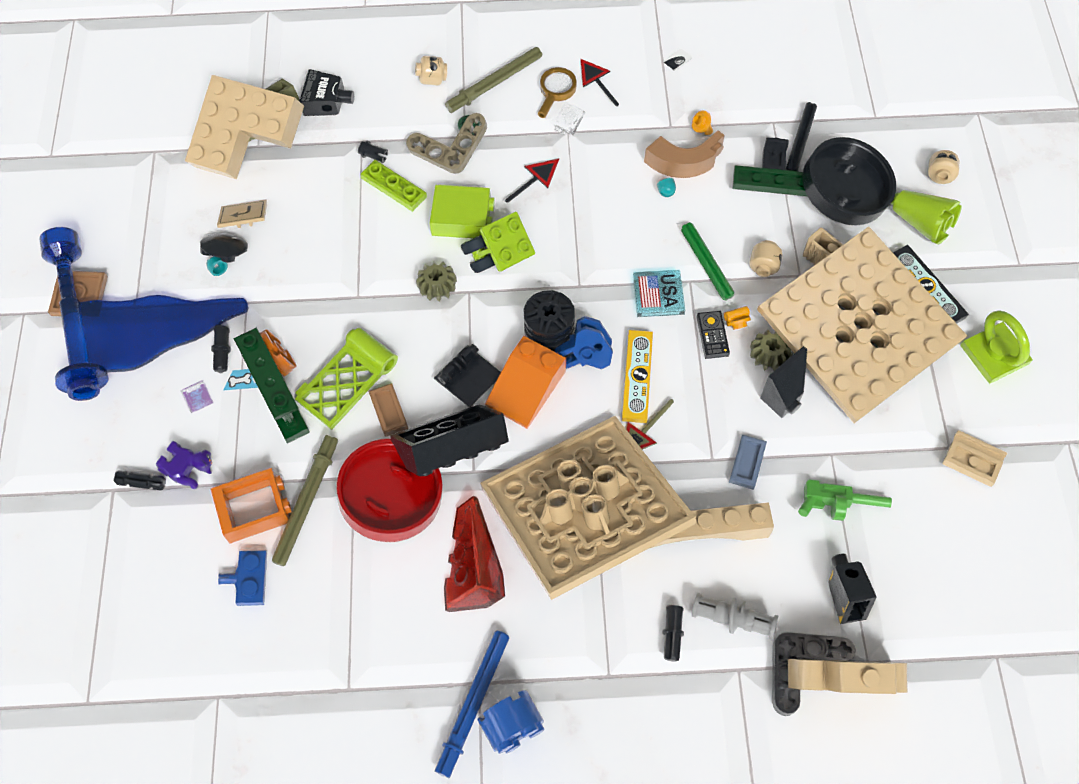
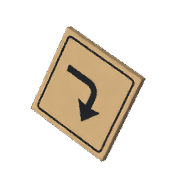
M267 200L221 206L217 227L237 225L238 228H241V224L249 223V226H253V222L265 221Z

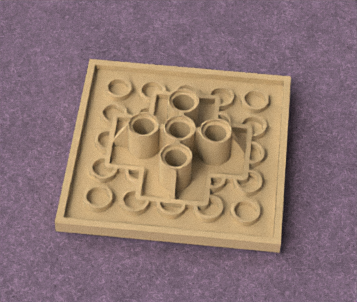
M870 227L857 234L757 308L758 312L794 354L803 346L807 348L806 368L854 424L967 337L965 332ZM855 324L861 326L862 329L857 328ZM836 337L841 338L843 343H840ZM871 342L875 343L878 348H875Z
M616 416L480 483L482 490L551 600L696 524L694 514Z

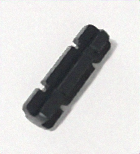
M122 470L116 471L113 478L114 483L119 486H127L128 484L129 487L150 489L152 487L153 490L159 491L163 490L166 484V479L162 475L151 476V474L129 472L128 474L127 471Z

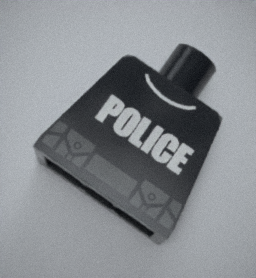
M309 69L299 100L304 105L303 116L337 115L340 112L342 103H354V91L344 89L340 76Z

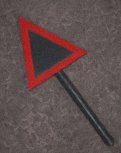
M581 59L583 87L595 81L613 104L618 107L619 103L599 80V78L611 71Z
M559 159L524 166L534 177L506 198L505 202L509 203L537 180L548 189Z

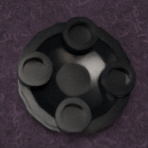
M228 233L211 234L200 241V253L202 255L219 257L221 261L226 263L234 262L235 257L247 252L248 244L243 238Z

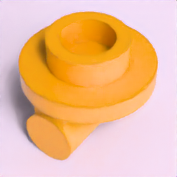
M702 110L695 114L692 120L694 131L698 133L704 132L705 135L713 133L710 113Z
M744 306L724 312L727 326H732L733 330L746 327L747 321L751 320L749 308Z

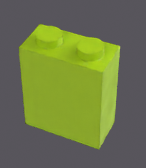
M435 185L430 216L432 236L472 239L480 236V228L493 222L490 211H494L495 198L491 197L490 188Z

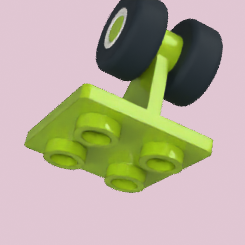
M513 212L480 228V236L461 244L465 255L472 253L475 262L470 263V267L475 273H480L495 265L497 270L501 272L535 255V250L517 212Z

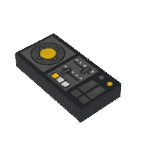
M721 310L697 313L696 318L705 359L729 357L730 350Z

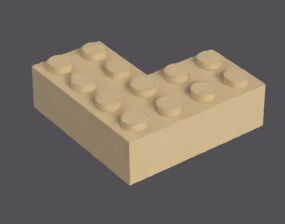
M212 75L185 162L196 168L237 180L250 137L291 149L304 105L295 97Z

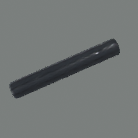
M808 102L805 105L785 170L798 171L817 110L815 103Z

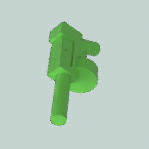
M809 479L804 487V502L799 508L798 513L803 517H807L812 508L823 509L825 505H830L831 519L844 521L847 508H850L852 503L891 508L892 498L853 493L851 486L820 484L818 480Z

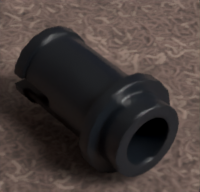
M368 140L366 142L362 141L358 148V154H361L362 158L369 157L384 163L387 158L378 154L388 156V149L375 146Z

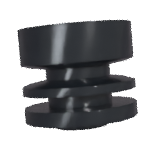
M546 290L534 294L527 300L523 309L525 337L552 351H555L558 346L570 340V335L574 334L575 308L566 295L554 290Z

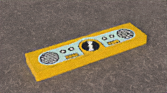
M629 330L622 412V421L647 423L653 332Z

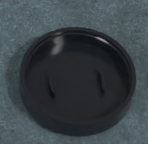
M849 137L828 139L814 150L804 165L802 181L806 195L822 214L836 222L846 225L868 224L876 220L895 197L896 178L892 167L877 149L861 140Z

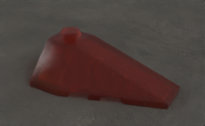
M472 496L456 508L452 538L456 540L453 554H449L448 563L452 564L450 578H445L444 583L445 611L447 612L488 608L505 597L503 571L479 500L476 496Z

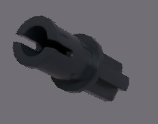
M224 325L214 327V345L211 346L213 370L220 374L228 370V354L231 352V347L229 346L230 328Z
M679 605L666 606V626L662 630V634L665 635L663 658L669 662H677L680 659L681 637L684 636V631H682L684 608Z

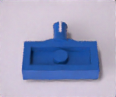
M239 551L238 567L235 573H219V585L235 584V603L237 606L264 605L267 551Z

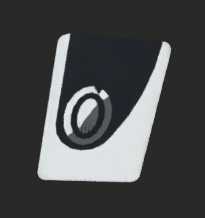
M679 49L663 62L676 71L691 60L692 57L683 49Z

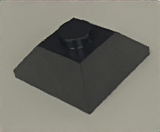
M804 346L768 376L760 397L781 418L788 413L794 414L802 405L800 400L804 393L807 348Z

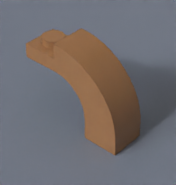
M718 130L704 143L694 148L677 147L660 136L646 148L644 163L653 170L670 177L691 178L702 175L714 168L715 159L724 148L725 135Z

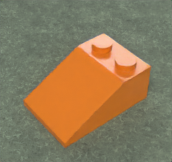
M523 336L510 354L485 406L504 413L506 418L528 429L565 374L566 358Z

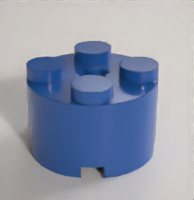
M527 690L518 692L520 698L514 701L511 696L501 700L483 713L485 718L477 719L494 752L498 751L499 754L503 752L508 754L521 746L519 742L521 739L528 736L531 739L545 730L542 725L544 720Z

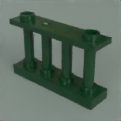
M257 327L233 338L286 443L288 444L310 433Z

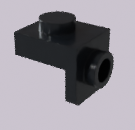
M766 138L762 153V168L786 169L788 139Z

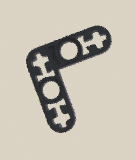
M790 632L778 635L773 642L772 703L775 711L782 716H790L800 707L799 689H790L788 691V700L793 701V704L788 709H785V705L779 702L785 695V688H788V681H784L779 676V669L785 666L788 667V660L779 661V658L783 659L785 656V649L779 646L784 640H788V645L793 646L788 651V659L851 661L855 656L856 648L851 640L844 637ZM807 643H818L821 647V654L818 656L811 655L807 651ZM840 645H843V649L848 651L844 657H841L840 652L831 651L828 654L829 657H826L828 649H837Z

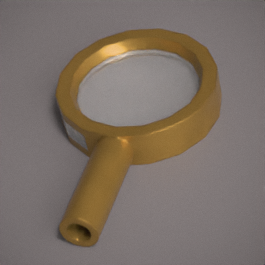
M555 67L545 71L541 76L540 89L546 99L538 112L540 118L547 116L554 101H564L574 95L577 88V80L572 71L562 67Z

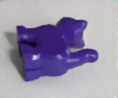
M172 441L167 447V451L172 453L174 457L167 461V458L161 455L156 462L158 471L161 474L169 476L175 483L190 486L192 489L198 488V482L189 477L194 467L199 471L212 474L210 470L212 459L211 453L208 450L204 449L194 452L190 449L182 448L175 441Z

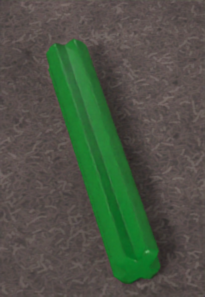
M691 222L684 224L681 231L719 295L724 301L731 299L734 296V290L694 224Z

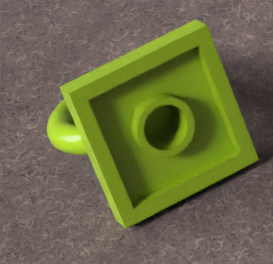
M1001 310L991 312L986 317L984 331L964 340L960 345L989 384L1029 365L1033 361L1030 356L1029 339L1023 326L1013 315ZM997 320L1002 321L1001 323L995 325V322ZM1006 324L1012 329V331L1014 332L1015 336H1014L1013 333L1009 330V328L1006 326Z

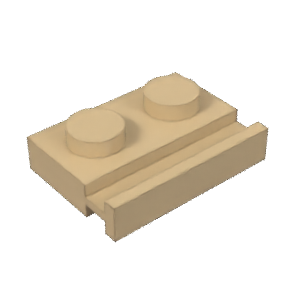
M958 430L942 464L992 487L996 482L1007 452Z

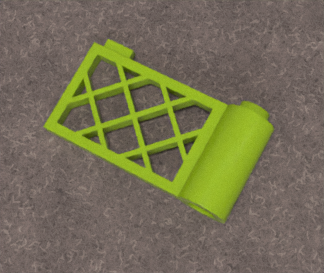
M362 328L350 330L345 338V346L309 384L305 382L295 392L297 395L295 400L331 430L334 429L382 375L388 374L395 367L398 361L396 354ZM346 355H349L353 359V367L340 368V361ZM368 370L373 374L367 381L358 382V371ZM353 372L354 383L341 384L340 374ZM336 374V385L323 386V379L327 375ZM354 388V395L351 399L341 400L342 389ZM336 390L337 401L324 402V391ZM319 392V403L308 404L304 401L310 393ZM337 406V414L330 421L324 417V408Z

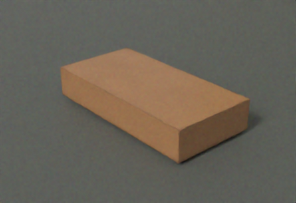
M392 383L368 391L385 437L409 429Z

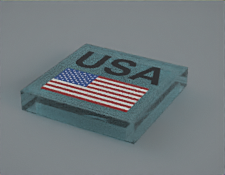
M680 270L633 272L637 317L685 315L686 310Z

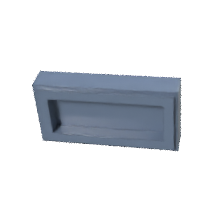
M742 434L729 483L754 490L767 441Z

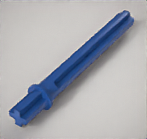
M496 630L447 743L443 742L442 744L444 749L434 772L441 776L450 778L459 755L464 754L462 748L509 641V636L502 631Z

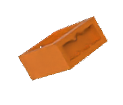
M272 468L210 488L222 534L229 544L287 524L289 520L288 513L292 512L288 498L283 499L281 491L285 490L281 475L276 476ZM271 486L278 512L236 527L229 500Z

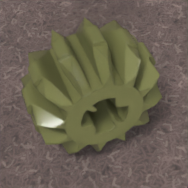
M434 260L431 266L424 264V270H418V278L416 280L420 294L422 296L427 295L429 301L436 297L440 302L442 296L449 299L450 292H455V284L457 282L453 268L451 266L446 267L444 261L439 265Z
M767 329L764 334L758 333L750 345V358L756 359L755 366L764 365V371L768 367L775 371L792 356L791 349L776 331L774 334H771Z

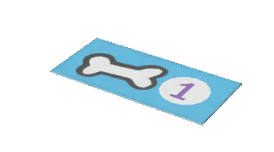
M249 369L233 370L223 391L258 388Z

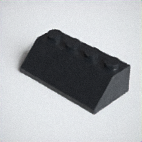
M481 404L390 435L391 441L406 469L417 476H428L435 469L452 467L459 460L476 458L478 453L486 450H497L501 447L500 445L509 442L504 413Z

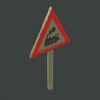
M670 399L642 431L628 422L626 430L642 450L657 444L646 433L674 403L673 399Z

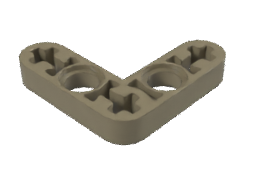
M480 113L469 115L450 147L420 133L411 134L407 138L406 145L414 156L450 173L457 174L465 169L488 128L487 122ZM480 121L481 126H476L474 128L472 124H477ZM464 139L472 140L471 145L467 148L460 147V143ZM420 141L422 146L426 148L425 151L420 146L414 147V142L418 143ZM437 148L442 150L439 157L432 158L430 156L432 150ZM458 159L459 164L454 163L452 166L451 160L456 161Z

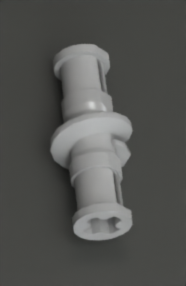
M700 593L696 595L692 610V617L694 618L701 616L711 619L713 622L728 624L729 633L734 634L739 627L748 632L753 631L767 635L771 640L774 638L779 615L772 617L758 613L756 610L744 609L746 601H743L740 607H737L736 598L734 597L731 605L724 601L704 598Z

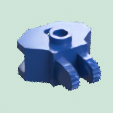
M584 316L576 321L575 332L570 335V340L558 346L554 352L561 356H566L573 352L570 356L565 357L566 369L581 364L582 367L589 365L598 369H604L611 364L613 349L611 348L612 338L600 320Z

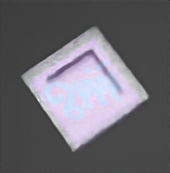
M204 380L180 390L191 413L214 403Z

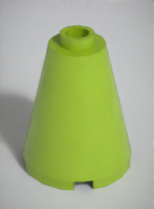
M909 190L897 192L891 202L895 213L937 245L941 244L949 236V234H946V231L949 227H955L962 210V205H959L961 202L958 200Z

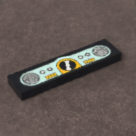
M909 245L893 252L956 324L968 317L969 313Z

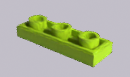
M374 160L360 174L362 180L412 212L427 198V193L377 160Z

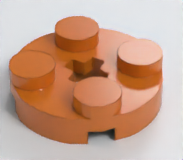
M268 329L260 332L280 373L284 377L297 367L293 357L288 350L282 348L281 342Z

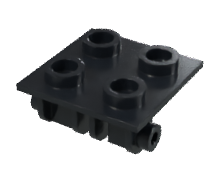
M474 344L464 347L434 377V380L469 408L497 381L501 371L477 353L479 349Z

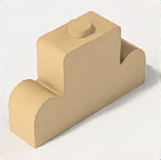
M788 659V688L828 690L840 693H908L907 663Z

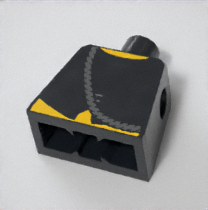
M837 554L831 558L834 567L828 583L840 624L867 620L877 598L861 562L850 563L846 554Z

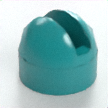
M666 178L657 183V188L661 196L671 197L676 191V184L673 178Z
M213 256L206 262L207 269L213 276L224 274L228 268V264L221 261L219 257Z

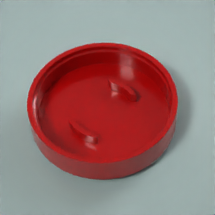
M391 439L371 441L352 452L343 463L337 478L338 506L345 521L362 536L380 542L403 541L421 533L436 517L442 498V477L439 468L433 470V473L428 476H417L408 471Z

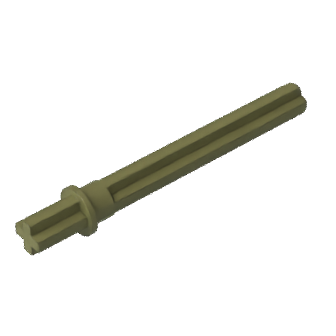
M534 47L466 90L461 89L457 96L445 103L448 111L452 114L464 105H471V102L477 97L540 59L542 52L539 47Z
M325 435L318 453L313 455L314 461L272 557V562L276 565L285 566L324 474L328 466L333 463L331 458L338 444V439Z

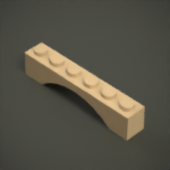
M769 502L693 510L691 512L696 517V524L653 547L695 539L724 538L745 541L769 538L774 529Z

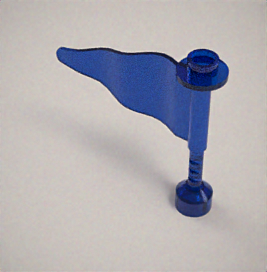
M54 227L44 231L39 237L43 260L55 265L57 269L61 295L59 305L69 366L62 368L56 373L54 378L55 386L61 392L67 393L68 397L72 400L86 401L93 399L100 394V389L108 383V373L126 372L141 368L165 352L194 342L214 330V327L248 312V303L244 298L191 301L166 295H150L126 301L90 300L80 302L76 297L71 266L82 255L79 234L71 228Z

